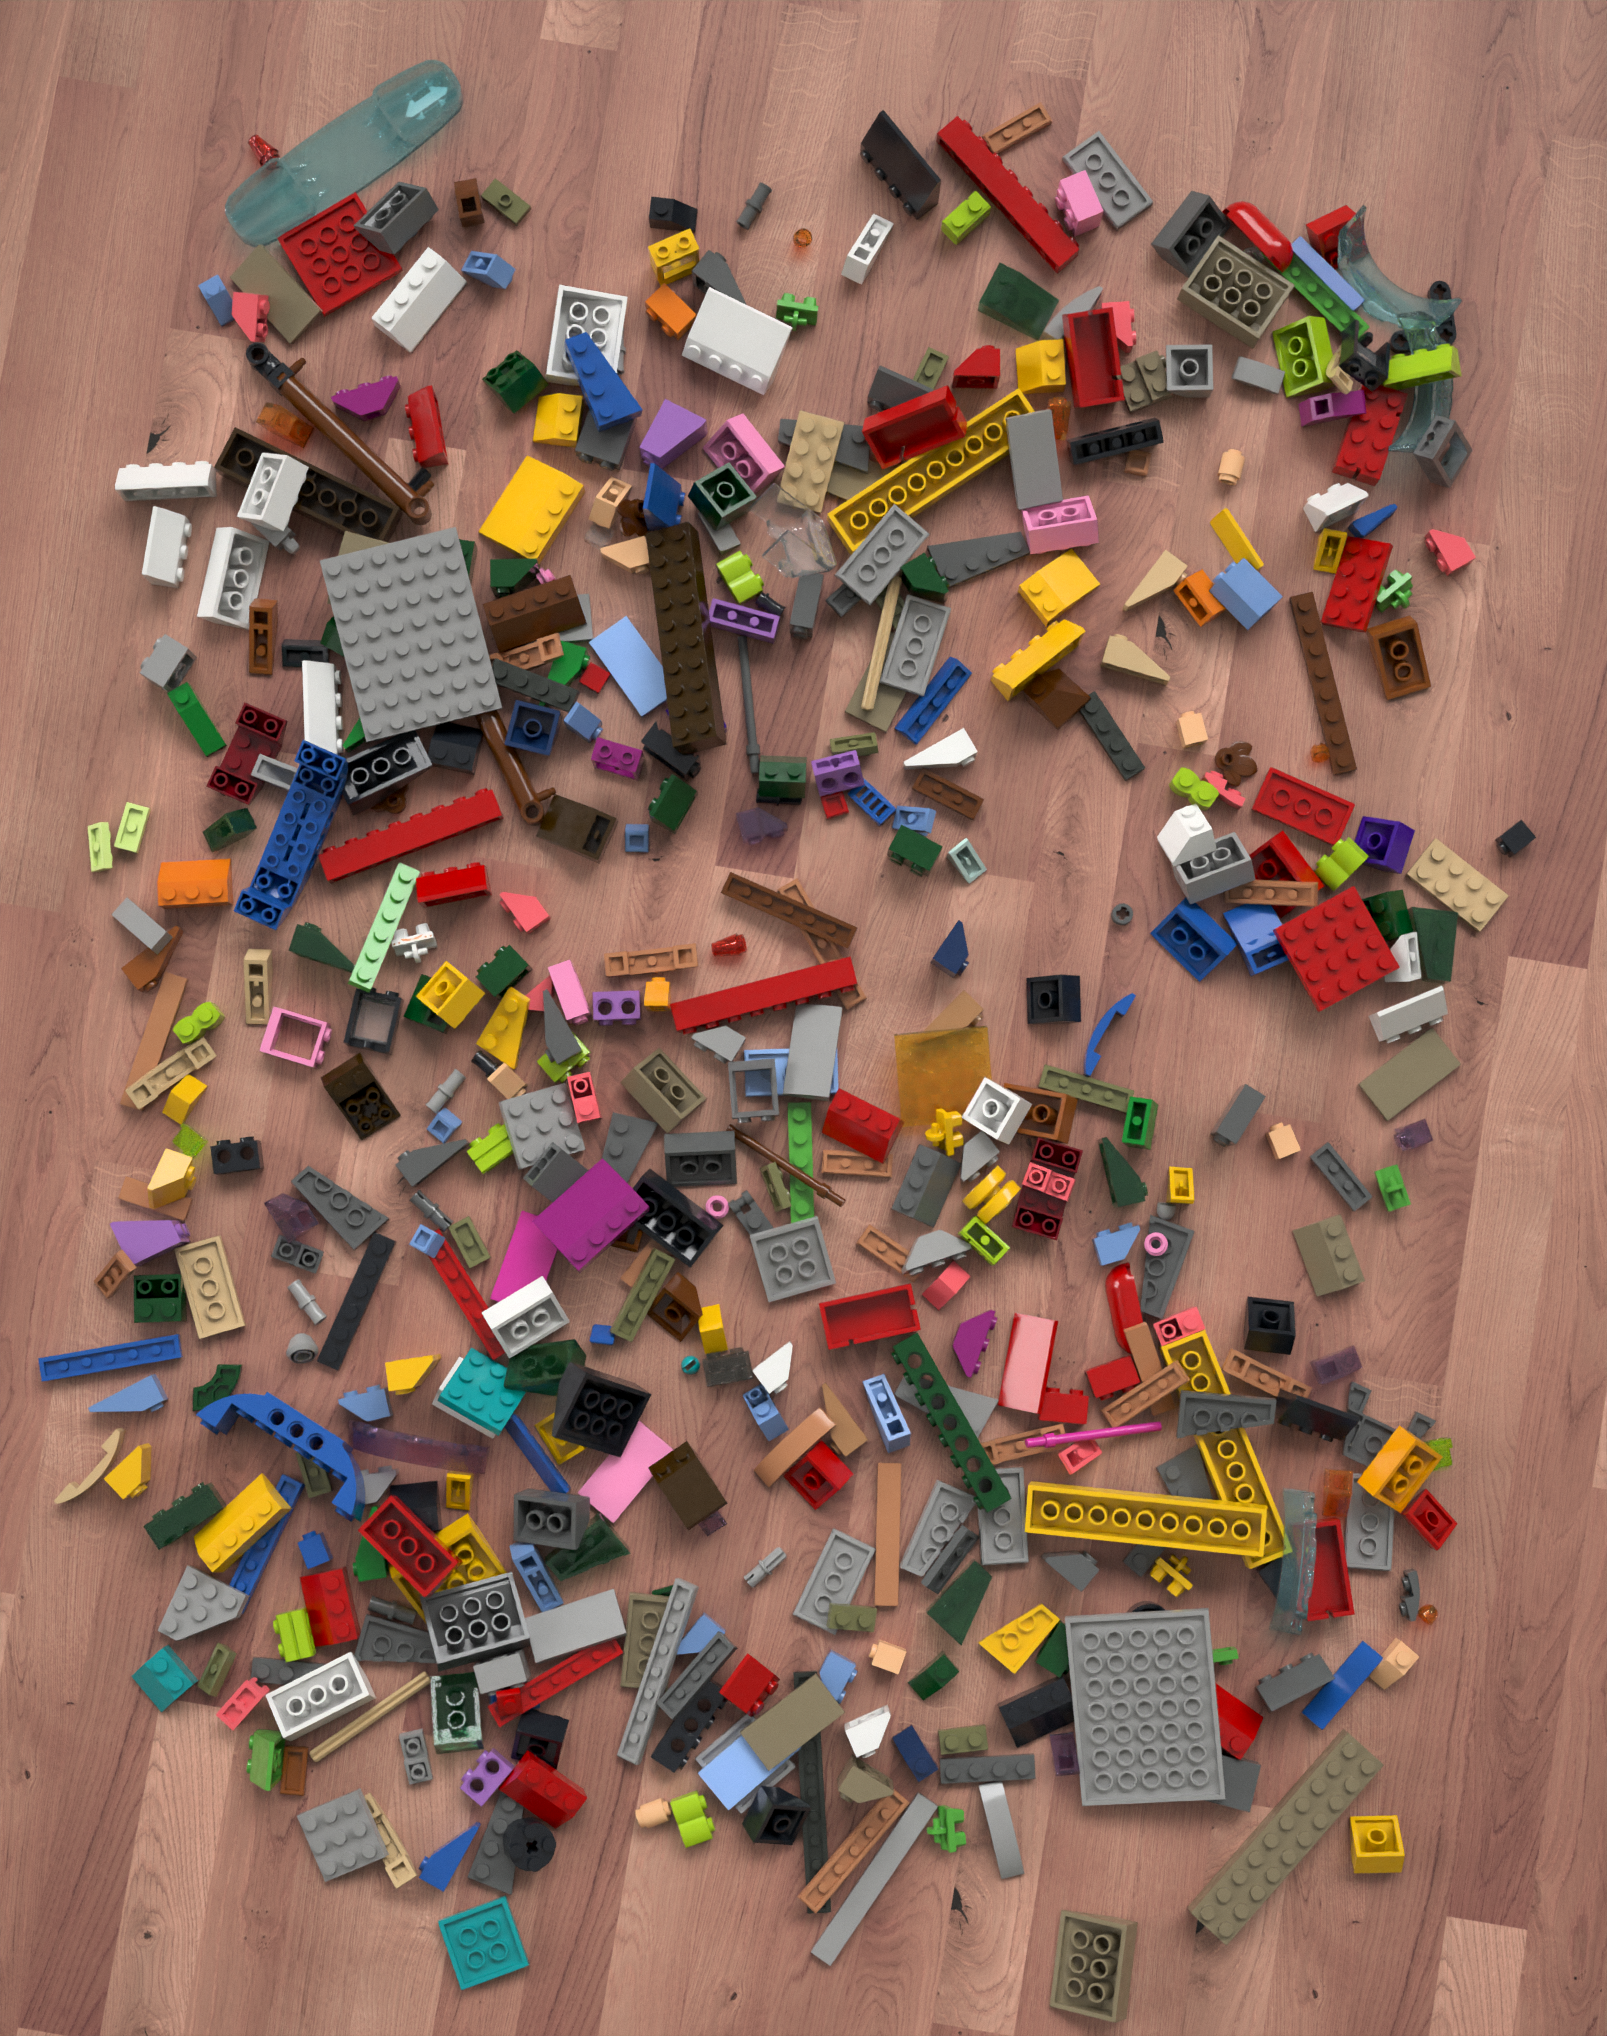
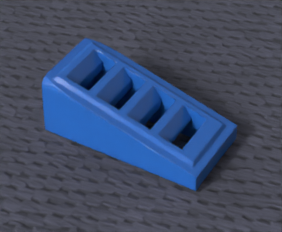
M1394 503L1350 523L1348 529L1355 537L1364 539L1392 516L1397 510V506Z
M863 778L865 785L853 788L847 795L880 827L896 812V808ZM865 786L868 790L858 798L856 794ZM872 793L874 797L864 804L862 801ZM878 799L880 803L871 810L869 807ZM885 806L887 809L878 817L876 813Z

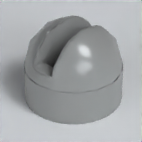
M1158 1202L1156 1209L1158 1216L1163 1220L1171 1219L1175 1214L1176 1205Z

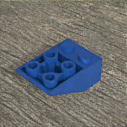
M1243 904L1223 913L1231 934L1238 943L1237 947L1251 977L1289 961L1273 932L1282 923L1271 905Z

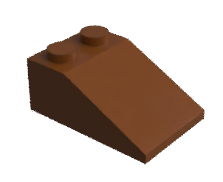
M1410 615L1367 628L1366 633L1371 654L1387 700L1431 687L1418 624Z
M1004 1083V1088L1032 1104L1019 1126L1017 1134L1068 1144L1078 1101L1077 1098L1068 1094Z

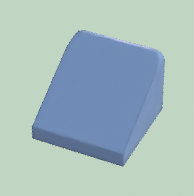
M626 824L625 852H648L649 825Z
M444 1108L435 1116L427 1130L444 1144L458 1129L462 1121L447 1108Z
M420 1224L409 1245L435 1258L445 1241V1237Z

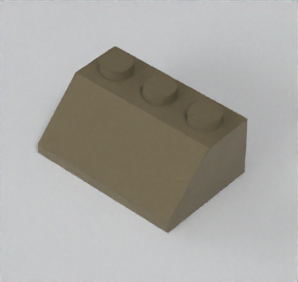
M660 1048L635 1066L620 1082L667 1134L707 1099Z
M1341 1214L1292 1230L1316 1297L1365 1281Z
M854 1755L850 1756L837 1778L839 1796L849 1803H852L853 1800L857 1803L891 1796L894 1792L891 1778Z

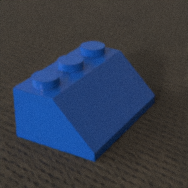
M1186 897L1150 933L1199 982L1238 944L1196 902L1190 904Z

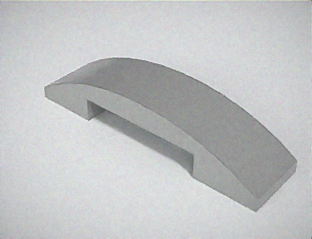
M991 1781L979 1784L1001 1879L1024 1874L1002 1781Z

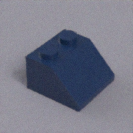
M516 700L504 745L550 756L559 734L563 718L562 712Z
M958 920L930 962L952 978L956 974L961 976L969 964L966 961L969 954L963 922Z

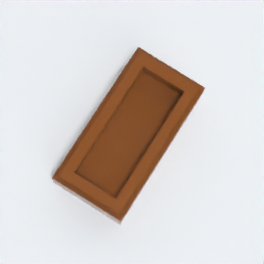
M284 1746L280 1794L305 1795L309 1747Z

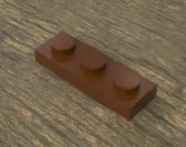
M922 768L912 787V790L971 820H974L984 801L983 798L925 768Z

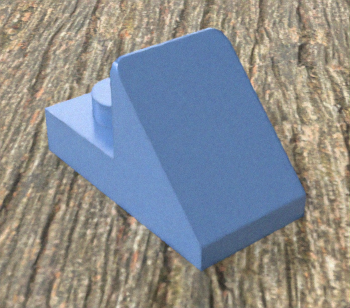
M219 275L198 285L221 327L235 320L232 316L233 300Z
M897 806L892 828L899 830L900 826L903 825L922 836H927L932 831L936 811L930 808Z

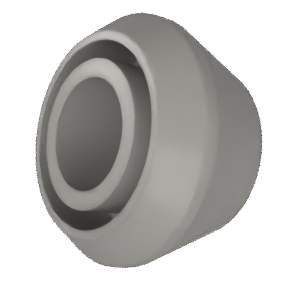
M299 1333L291 1338L286 1356L294 1363H307L317 1356L319 1350L311 1336Z

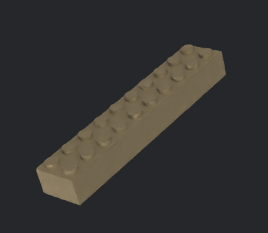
M1342 1729L1189 1904L1187 1908L1190 1913L1227 1946L1384 1765L1345 1729Z

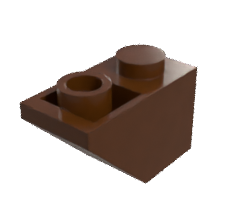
M477 178L454 182L462 227L485 223Z

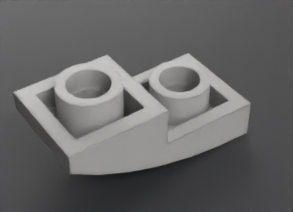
M1240 356L1237 359L1231 379L1250 387L1255 386L1272 394H1278L1285 372Z
M423 1728L400 1733L399 1739L405 1759L404 1765L409 1785L432 1780L431 1763Z

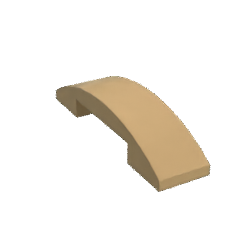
M1341 344L1327 366L1326 375L1343 394H1348L1351 391L1353 381L1349 378L1350 375L1338 366L1341 360Z
M201 1037L157 1065L125 1091L136 1107L141 1109L157 1098L161 1092L196 1068L199 1069L217 1055L205 1038Z
M123 1428L116 1429L101 1446L107 1452V1455L81 1485L75 1481L69 1483L54 1500L55 1503H63L82 1495L105 1476L115 1462L122 1447L125 1435Z
M368 1793L364 1798L389 1855L382 1858L386 1866L385 1870L396 1889H398L418 1875L391 1822L372 1794Z

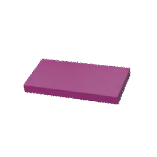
M521 1211L490 1299L500 1302L541 1276L547 1281L558 1249L532 1222L537 1215Z

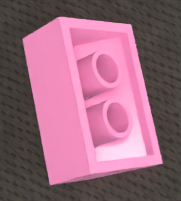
M744 414L728 419L703 447L704 451L718 468L730 462L754 494L773 481L785 468Z
M1089 496L1065 499L1063 501L1021 509L1030 554H1043L1047 551L1066 550L1071 547L1089 546L1099 543L1097 517Z

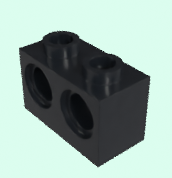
M254 1136L240 1138L238 1143H231V1140L216 1141V1146H210L213 1173L216 1175L264 1169L261 1141L254 1140ZM248 1147H251L254 1151V1156L250 1160H246L243 1156L244 1150ZM225 1150H228L231 1154V1158L227 1163H223L220 1159L221 1153Z

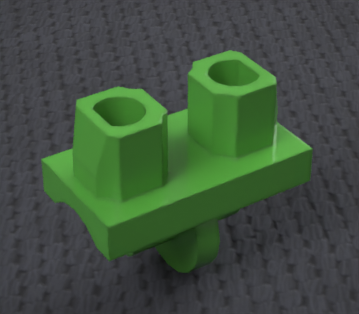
M784 293L781 300L778 299L776 319L784 320L785 323H791L793 331L797 330V325H816L819 307L816 306V298L806 297L803 303H797L793 294Z
M1395 569L1387 577V582L1391 586L1388 589H1385L1382 585L1380 586L1376 604L1377 609L1381 613L1390 606L1393 609H1396L1398 606L1406 609L1410 606L1408 598L1413 595L1410 591L1413 585L1411 583L1412 576L1408 572L1403 575Z
M1397 1164L1374 1172L1388 1212L1411 1204Z
M946 1805L938 1806V1817L933 1818V1826L927 1828V1834L934 1835V1842L940 1843L942 1850H948L949 1853L956 1852V1848L966 1845L965 1833L963 1831L955 1832L954 1826L955 1823L964 1822V1811Z

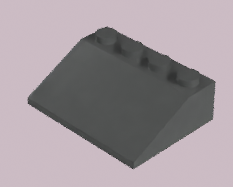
M512 1572L436 1592L428 1598L420 1597L438 1672L531 1646L530 1635Z

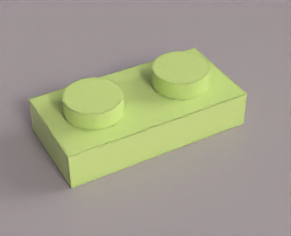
M129 802L126 803L114 847L134 853L139 852L151 811L150 808Z
M99 822L89 825L88 837L91 872L111 869L113 856L110 847L111 833L109 831L108 822Z

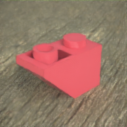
M233 292V318L250 341L265 342L268 334L267 314L270 310L269 295Z
M1129 301L1102 303L1100 308L1113 307L1118 347L1125 353H1131L1133 345H1136V332L1131 329V323L1134 322V309H1130Z
M1435 529L1430 530L1424 536L1426 538V547L1430 552H1434L1437 558L1438 568L1445 572L1447 576L1470 564L1476 558L1463 537Z
M507 892L499 894L503 899L499 903L507 914L512 911L516 917L513 922L520 932L525 930L530 934L551 919L536 897Z
M590 1072L567 1077L577 1123L581 1124L602 1119Z
M1194 1306L1153 1324L1161 1346L1205 1329L1199 1311Z

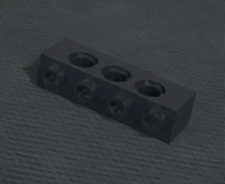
M1154 417L1066 439L1070 462L1077 465L1164 443L1160 421Z
M713 1679L706 1684L676 1720H673L652 1752L651 1758L675 1773L677 1768L683 1769L689 1759L686 1756L691 1748L695 1750L702 1740V1737L699 1736L704 1728L707 1730L710 1728L715 1720V1717L712 1715L717 1708L721 1710L727 1702V1699L719 1693L723 1687ZM701 1699H708L711 1702V1707L708 1710H701L698 1702ZM694 1719L697 1721L698 1727L695 1730H688L685 1727V1721ZM681 1739L685 1743V1747L682 1750H675L672 1747V1741Z

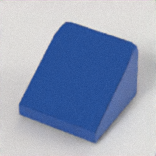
M593 1325L590 1342L613 1345L615 1343V1334L610 1332L612 1326Z

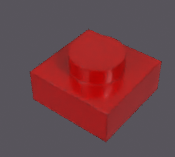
M519 1687L496 1691L500 1716L523 1712Z

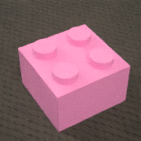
M1086 170L1060 180L1055 203L1059 211L1063 210L1065 215L1064 223L1067 230H1071L1075 237L1099 227L1103 209Z

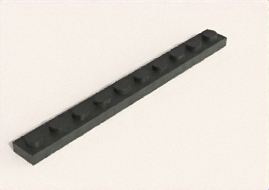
M817 1670L793 1672L794 1690L815 1673L817 1674ZM821 1731L798 1750L801 1800L812 1807L802 1825L806 1886L828 1861ZM830 1898L817 1913L831 1912ZM807 1906V1914H812V1913H814V1912Z

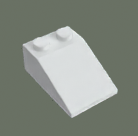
M1338 483L1328 488V493L1322 496L1317 493L1309 497L1303 509L1316 533L1356 513L1367 499V492L1349 483L1342 486Z

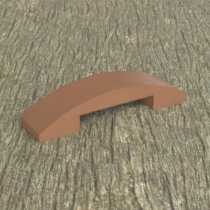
M559 633L537 639V642L504 653L491 654L489 658L491 665H493L496 658L529 671L563 657L564 653Z
M696 943L667 948L604 954L606 977L641 975L699 967Z
M1232 1348L1221 1369L1275 1397L1278 1396L1279 1390L1282 1389L1308 1398L1312 1387L1253 1360Z
M821 1407L818 1408L784 1438L758 1464L754 1471L770 1488L787 1472L786 1470L817 1441H820L836 1424Z
M1063 1423L981 1442L993 1465L1041 1452L1069 1447L1068 1443L1056 1444L1055 1447L1044 1448V1446L1026 1448L1025 1439L1042 1437L1043 1434L1054 1433V1435L1066 1434ZM975 1458L976 1466L979 1468V1461Z

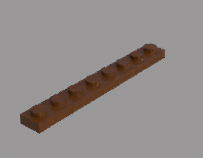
M1309 592L1291 596L1289 600L1333 776L1355 771L1357 767L1314 594Z

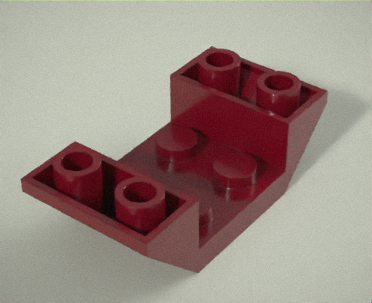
M244 702L235 722L238 726L220 767L215 766L206 787L250 805L265 784V781L251 776L258 756L262 754L276 760L283 744L288 721Z
M1038 1137L1029 1163H1034L1074 1179L1083 1150ZM1022 1185L1012 1227L1057 1241L1067 1201Z

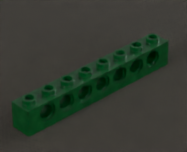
M915 1333L892 1346L894 1352L891 1355L897 1365H903L906 1371L903 1373L909 1386L914 1385L917 1393L914 1395L921 1407L925 1405L928 1409L927 1419L932 1427L937 1425L941 1432L938 1438L943 1447L949 1446L953 1453L949 1457L956 1469L959 1467L962 1469L964 1476L961 1478L967 1489L972 1488L976 1496L973 1499L979 1510L984 1508L985 1512L988 1513L1012 1499L919 1334ZM913 1354L918 1355L921 1359V1364L917 1368H911L908 1365V1358ZM924 1375L930 1376L933 1381L932 1386L928 1389H923L919 1383L920 1378ZM935 1396H941L944 1399V1406L939 1410L934 1409L931 1405V1401ZM951 1416L955 1419L956 1426L954 1429L946 1430L944 1428L943 1421L946 1417ZM960 1437H964L968 1442L967 1448L963 1451H958L955 1447V1441ZM971 1458H976L979 1461V1468L974 1472L969 1471L967 1468V1462ZM982 1479H988L991 1482V1488L988 1492H981L979 1490V1482Z

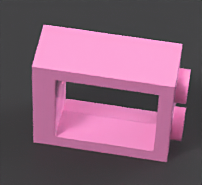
M571 960L548 967L566 1020L570 1024H575V1026L588 1022L587 1018L592 1015Z
M273 1007L260 1051L317 1069V1065H321L325 1056V1051H322L325 1042H329L332 1029H329L330 1024ZM284 1017L321 1027L311 1060L274 1050Z

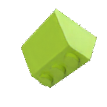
M1307 316L1272 332L1280 370L1285 372L1283 384L1286 398L1321 392L1335 386L1326 375V369L1333 354L1325 318Z
M1441 344L1436 346V350L1432 351L1419 349L1414 351V355H1393L1391 360H1389L1388 379L1383 382V385L1395 390H1402L1461 377L1458 349L1450 346V344Z

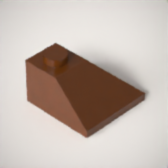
M1060 669L1038 675L1022 690L1026 701L1057 730L1091 700V697Z
M677 1272L655 1298L647 1315L680 1342L686 1337L703 1313L696 1286Z

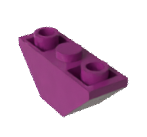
M385 376L380 378L379 382L373 384L369 382L362 383L357 386V389L350 391L348 389L340 390L335 393L336 395L331 396V399L336 408L365 422L387 414L401 385L397 376Z
M1364 390L1350 391L1348 394H1343L1342 392L1329 393L1311 397L1299 404L1301 427L1366 414Z
M985 1311L959 1324L952 1347L967 1377L971 1378L972 1374L977 1375L981 1365V1361L978 1358L980 1352L985 1353L990 1339H987L986 1336L989 1329L993 1331L998 1318L994 1316L996 1311Z

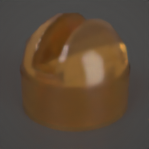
M801 228L793 235V243L798 248H805L812 242V234L808 229ZM797 238L806 240V243L799 241Z
M1314 744L1311 747L1310 754L1313 762L1322 763L1329 759V749L1325 744Z
M1425 1604L1418 1610L1417 1615L1425 1623L1432 1625L1438 1617V1611L1433 1605Z

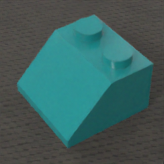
M169 1645L158 1651L131 1676L161 1712L199 1681Z

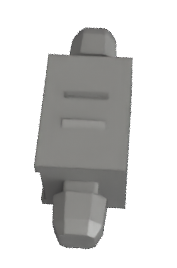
M251 522L278 550L281 551L284 548L294 555L300 549L299 544L293 539L296 534L288 526L285 527L284 531H277Z

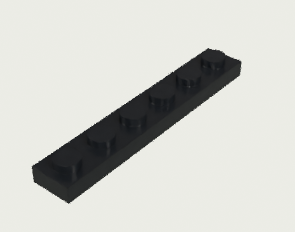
M377 1232L373 1233L317 1362L340 1370L397 1241Z

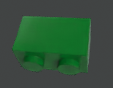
M1130 1096L1122 1143L1127 1147L1151 1150L1158 1104L1155 1101Z

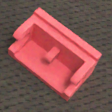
M253 1677L249 1681L246 1680L217 1712L216 1716L230 1729L234 1730L271 1690L266 1685L262 1686V1688L256 1684L257 1678Z

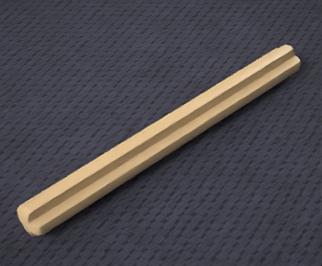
M894 576L888 583L861 704V708L867 711H872L875 704L902 581L898 576Z
M423 1672L311 1750L309 1753L311 1758L315 1762L320 1761L430 1684V1676Z

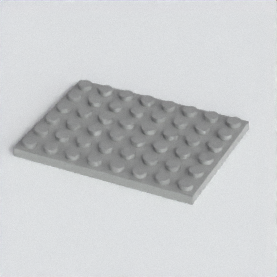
M456 527L320 560L366 742L503 709Z
M1209 1608L1065 1616L1082 1806L1226 1799Z

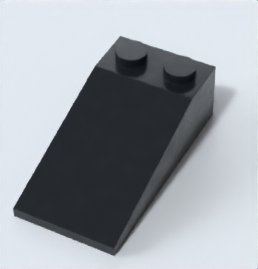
M416 731L396 735L347 758L348 771L342 794L354 816L380 803L431 769L433 765Z

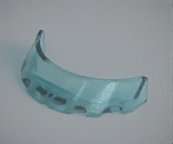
M1363 205L1339 232L1337 265L1338 269L1342 272L1343 278L1364 298L1363 309L1382 322L1388 321L1403 329H1410L1411 327L1435 328L1440 326L1455 312L1462 300L1460 298L1448 300L1422 298L1408 293L1392 283L1377 267L1368 250L1364 233V219L1367 207Z
M1422 311L1397 314V321L1405 333L1411 355H1414V351L1419 349L1432 351L1436 350V346L1446 344V341L1440 338L1435 328L1437 322L1433 316ZM1453 378L1415 386L1413 407L1408 424L1399 439L1388 447V451L1414 453L1436 415L1449 419L1453 400Z
M1283 1488L1284 1539L1282 1565L1276 1604L1269 1624L1270 1630L1301 1635L1302 1621L1307 1618L1309 1596L1311 1597L1317 1543L1315 1538L1317 1513L1314 1512L1315 1493L1312 1491Z

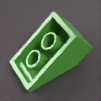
M257 1729L254 1735L250 1736L249 1750H252V1759H248L247 1774H250L251 1782L265 1791H270L281 1780L286 1739H283L281 1732L278 1730Z

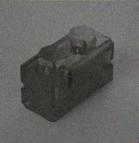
M743 1347L729 1349L730 1354L721 1355L720 1351L707 1353V1358L702 1359L707 1387L754 1379L749 1350L744 1351Z

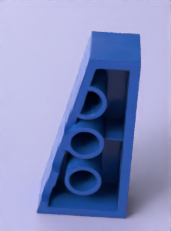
M584 332L565 340L564 348L598 432L640 417L643 409L588 333Z

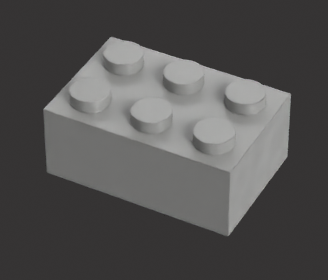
M1235 832L1215 839L1216 851L1174 867L1172 865L1174 877L1190 904L1255 880L1252 860Z

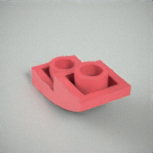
M1215 771L1206 772L1202 777V781L1212 784L1219 792L1217 796L1219 799L1239 810L1245 801L1241 793L1231 788L1228 791L1225 790L1227 780L1223 779L1224 776Z
M1030 1162L1022 1185L1068 1202L1076 1180Z

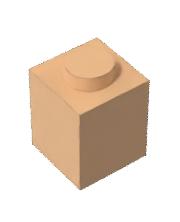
M1194 711L1181 714V718L1176 721L1183 749L1206 743L1208 737L1201 713L1195 714Z
M1281 1122L1269 1127L1271 1132L1265 1135L1276 1160L1301 1150L1290 1124L1284 1126Z
M879 1639L877 1645H872L869 1657L872 1658L871 1664L899 1674L906 1655V1649Z

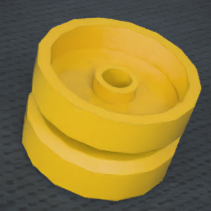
M998 1165L962 1200L969 1209H975L982 1201L985 1203L977 1212V1217L984 1224L988 1223L995 1215H999L1012 1202L1011 1199L1021 1189L1013 1180L1008 1181L1001 1188L998 1186L1006 1177V1173Z

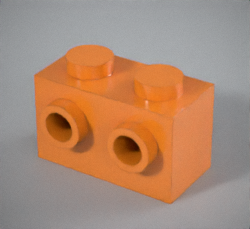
M665 283L645 301L646 314L654 322L658 320L663 325L661 327L662 330L669 337L674 336L679 340L693 326L697 315Z
M1203 569L1184 579L1173 590L1200 627L1216 619L1226 610L1209 592L1214 584Z

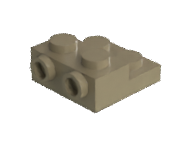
M1158 351L1138 357L1134 362L1121 366V375H1114L1115 379H1122L1124 401L1129 413L1172 398L1173 393L1167 392L1166 359L1164 355L1159 356Z

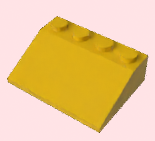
M527 455L478 533L520 559L537 558L538 564H540L585 494L584 485L563 472Z
M1065 619L1060 623L1056 620L1046 628L1048 632L1042 637L1037 635L1029 641L1028 644L1030 646L1027 649L1016 651L1010 657L1012 661L1006 665L1001 663L992 671L994 674L991 677L992 683L1005 699L1009 701L1026 688L1038 675L1045 673L1078 647L1086 632L1084 628Z
M468 1513L435 1534L463 1563L434 1593L507 1573ZM391 1563L388 1564L392 1580L426 1623L420 1600L422 1595Z

